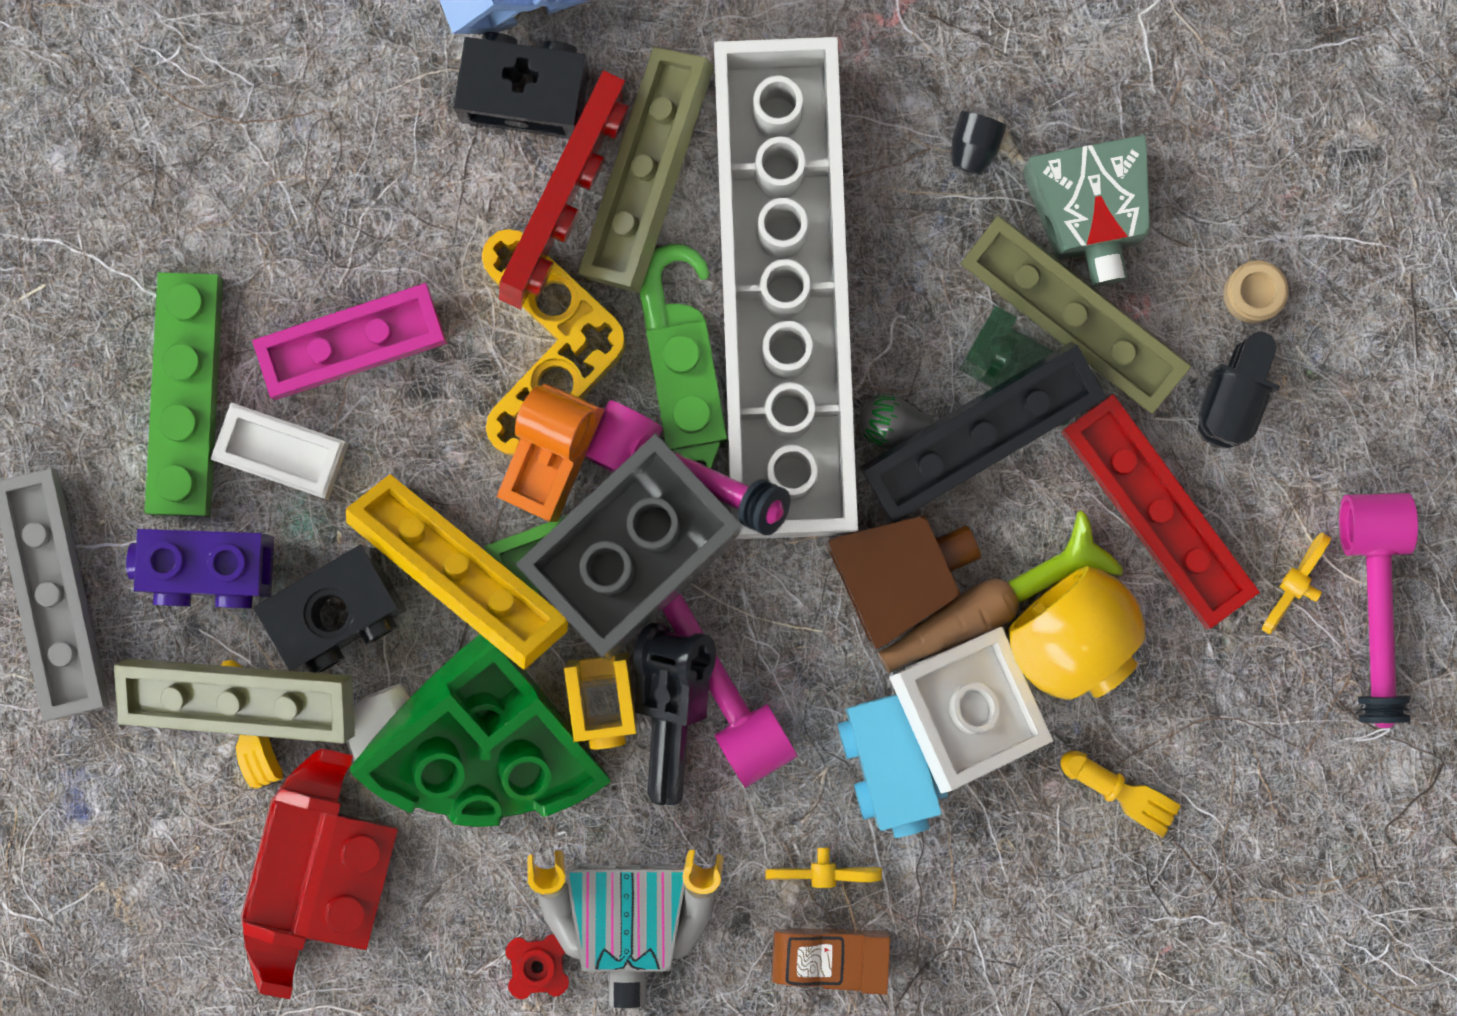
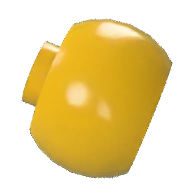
M1089 566L1074 571L1048 589L1028 606L1009 628V644L1015 661L1023 675L1039 690L1064 700H1072L1088 691L1094 698H1099L1116 688L1136 669L1138 663L1132 655L1142 645L1146 636L1143 613L1131 590L1118 578L1101 569Z

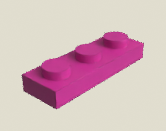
M426 283L252 340L269 396L275 401L448 344L430 288Z

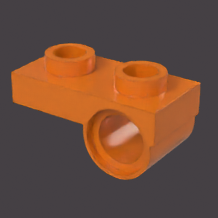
M543 383L542 386H536L532 389L518 412L515 434L520 438V441L496 497L544 520L558 522L605 409L553 385Z

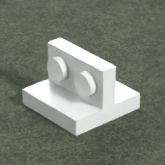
M1002 627L991 630L952 649L923 659L906 667V670L889 677L940 793L952 791L1053 742L1023 672L1015 661L1012 648Z

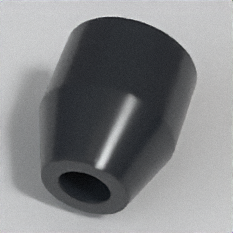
M961 111L951 140L952 166L965 172L982 175L997 156L1007 125L980 114Z

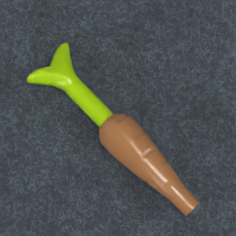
M1078 511L1070 540L1062 553L1008 582L991 578L971 587L932 614L930 618L922 622L901 640L879 651L878 656L884 668L890 674L912 661L951 649L1006 625L1015 618L1020 602L1052 586L1082 567L1098 568L1115 576H1122L1123 568L1110 553L1093 542L1091 521L1085 512Z

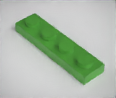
M157 272L145 514L211 517L214 461L211 460V456L215 448L223 278L218 274Z

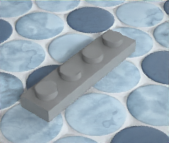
M49 468L0 480V526L42 720L52 721L110 707L59 471Z

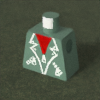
M1145 135L1030 157L1023 169L1024 180L1055 257L1058 260L1085 255L1093 287L1112 285L1127 280L1128 275L1122 248L1140 244L1149 234L1150 227L1147 144Z

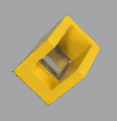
M629 652L615 654L610 660L601 656L568 660L564 667L574 742L589 740L590 749H607L625 745V735L636 734L638 727L630 673Z

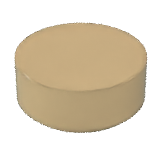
M1259 260L1250 261L1238 267L1227 278L1223 290L1224 302L1229 312L1238 320L1249 324L1263 323L1277 315L1285 306L1289 292L1288 283L1284 274L1273 264Z

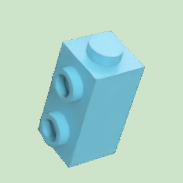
M897 694L845 707L848 721L837 723L847 760L858 757L864 781L855 783L854 789L863 820L875 817L879 830L883 831L892 828L894 838L909 836L930 829L928 818L942 815L938 800L948 797L947 792L940 793Z

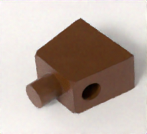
M925 516L839 536L826 543L872 650L885 646L957 598L960 593L951 572L982 558L977 542L967 525L935 538Z

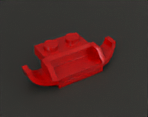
M327 749L317 750L287 777L275 796L271 798L241 913L244 946L259 994L290 1000L299 950L303 951L306 938L367 950L398 829L393 825L338 814L341 805L338 802L345 774L351 766L353 755Z

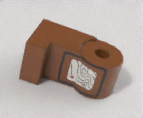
M806 928L774 930L771 981L789 986H824V989L861 991L863 994L887 995L890 936L886 930Z

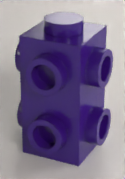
M137 529L136 543H131L127 551V576L130 580H134L133 591L153 594V605L191 607L192 595L215 596V607L252 609L253 597L269 598L272 595L274 537L263 533Z

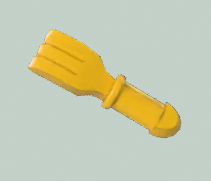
M225 660L220 664V666L243 667L234 660ZM239 735L235 747L238 764L249 787L258 789L263 787V785L266 786L272 782L282 780L284 777L283 771L275 757L269 737Z
M1071 750L1061 756L1060 766L1067 777L1071 780L1076 779L1102 794L1108 802L1116 799L1119 801L1124 814L1164 838L1169 830L1168 826H1171L1174 816L1178 814L1181 808L1180 804L1145 785L1124 784L1125 777L1122 774H1114L1087 758V754Z

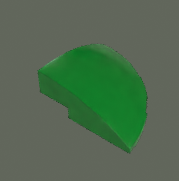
M481 634L476 636L448 660L398 709L350 767L351 774L367 789L386 802L408 813H413L415 808H420L428 812L446 815L454 825L472 827L500 826L503 817L536 811L542 817H546L581 802L612 782L609 775L583 741L574 742L572 727L530 675Z

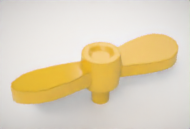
M1323 532L1320 533L1311 543L1298 569L1294 567L1289 569L1279 585V588L1285 591V593L1263 624L1262 630L1269 635L1272 634L1294 597L1300 599L1304 595L1314 602L1319 599L1322 592L1310 585L1312 578L1308 575L1332 539L1330 536Z
M829 847L817 848V862L811 863V868L765 869V880L811 879V886L815 888L836 887L837 881L877 882L883 878L881 867L836 868V863L830 862Z

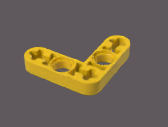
M510 229L498 231L489 237L483 246L482 261L484 268L498 286L505 269L502 272L497 270L501 264L497 252L503 246L510 251L515 250L523 235L520 231ZM548 255L546 259L554 262L545 286L554 283L565 286L571 293V303L568 309L561 315H546L538 308V296L529 292L522 307L557 341L495 405L487 417L486 432L488 439L497 450L508 456L514 455L519 440L513 437L504 443L500 438L504 435L505 428L500 422L506 415L517 419L518 412L524 402L519 399L527 391L530 393L532 389L539 386L540 379L545 372L553 368H562L572 375L574 382L573 390L570 394L583 399L620 360L625 350L626 340L624 332L616 318ZM590 327L597 332L602 331L605 327L611 329L612 332L609 334L608 340L612 349L606 354L596 349L583 361L585 366L593 369L586 378H583L574 362L561 356L570 347L575 356L578 357L588 345L584 333Z

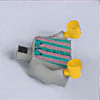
M558 849L554 850L555 866L549 869L538 867L534 862L533 854L528 856L527 882L530 888L537 892L544 919L564 952L575 959H580L582 971L609 972V1006L615 1008H638L646 1006V972L670 971L673 959L689 955L710 922L715 892L721 882L724 857L721 854H717L715 866L709 869H703L694 863L695 850L691 849L687 853L685 864L571 865L566 870L565 879V855L562 850Z

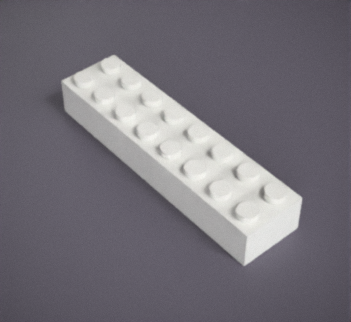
M838 38L714 42L730 478L747 486H750L759 479H765L772 484L785 488L790 494L789 512L784 523L775 533L764 536L757 531L743 526L742 531L735 539L837 536L855 533L858 531ZM731 506V514L739 521V509Z

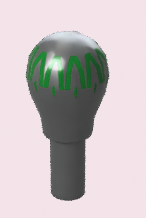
M891 394L874 396L863 405L859 416V428L864 438L869 443L881 448H892L934 423L931 416L919 412L903 399Z

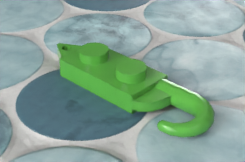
M668 244L654 250L640 291L665 442L672 451L695 462L703 461L711 469L721 443L727 442L706 320L702 313L692 306L666 304L661 276L663 269L673 261L689 263L701 280L708 279L710 273L706 261L696 250L682 244Z

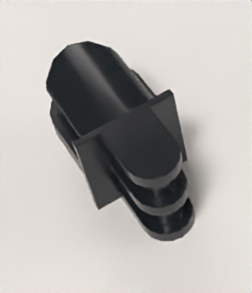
M1263 332L1254 333L1234 348L1228 366L1220 364L1208 373L1211 381L1199 411L1200 422L1198 424V431L1203 440L1211 446L1227 449L1249 441L1259 428L1271 394L1279 390L1280 385L1266 380L1276 353L1275 340L1269 334Z

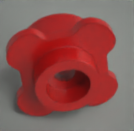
M554 934L548 935L545 939H536L529 942L523 937H516L508 943L505 955L512 964V978L508 982V990L515 998L523 1000L528 998L531 993L547 992L553 997H558L567 990L569 977L563 972V955L565 952ZM534 961H540L543 964L541 972L536 973L532 970L531 966Z

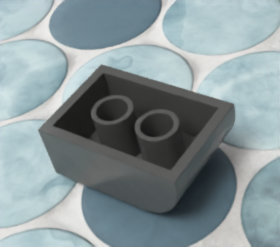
M655 433L522 557L516 565L602 658L610 660L727 549L742 531L743 525Z

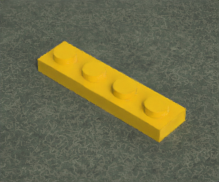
M391 474L346 508V523L523 670L567 633L568 620L554 606Z

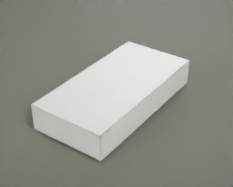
M231 402L211 460L329 500L349 443Z

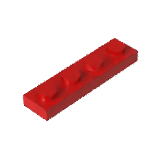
M603 70L500 279V301L521 310L529 292L539 296L544 289L554 262L547 260L546 257L555 239L562 243H565L579 214V209L572 207V204L581 187L588 191L592 189L605 159L597 154L605 136L616 139L628 114L629 106L622 103L625 86L624 79Z
M1114 394L1061 431V434L1205 629H1211L1260 593Z

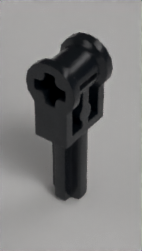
M649 623L640 632L633 654L634 666L637 672L635 713L652 717L647 794L654 804L676 805L683 799L688 725L707 718L709 679L715 666L716 646L714 640L709 635L695 633L688 637L671 633L664 624Z

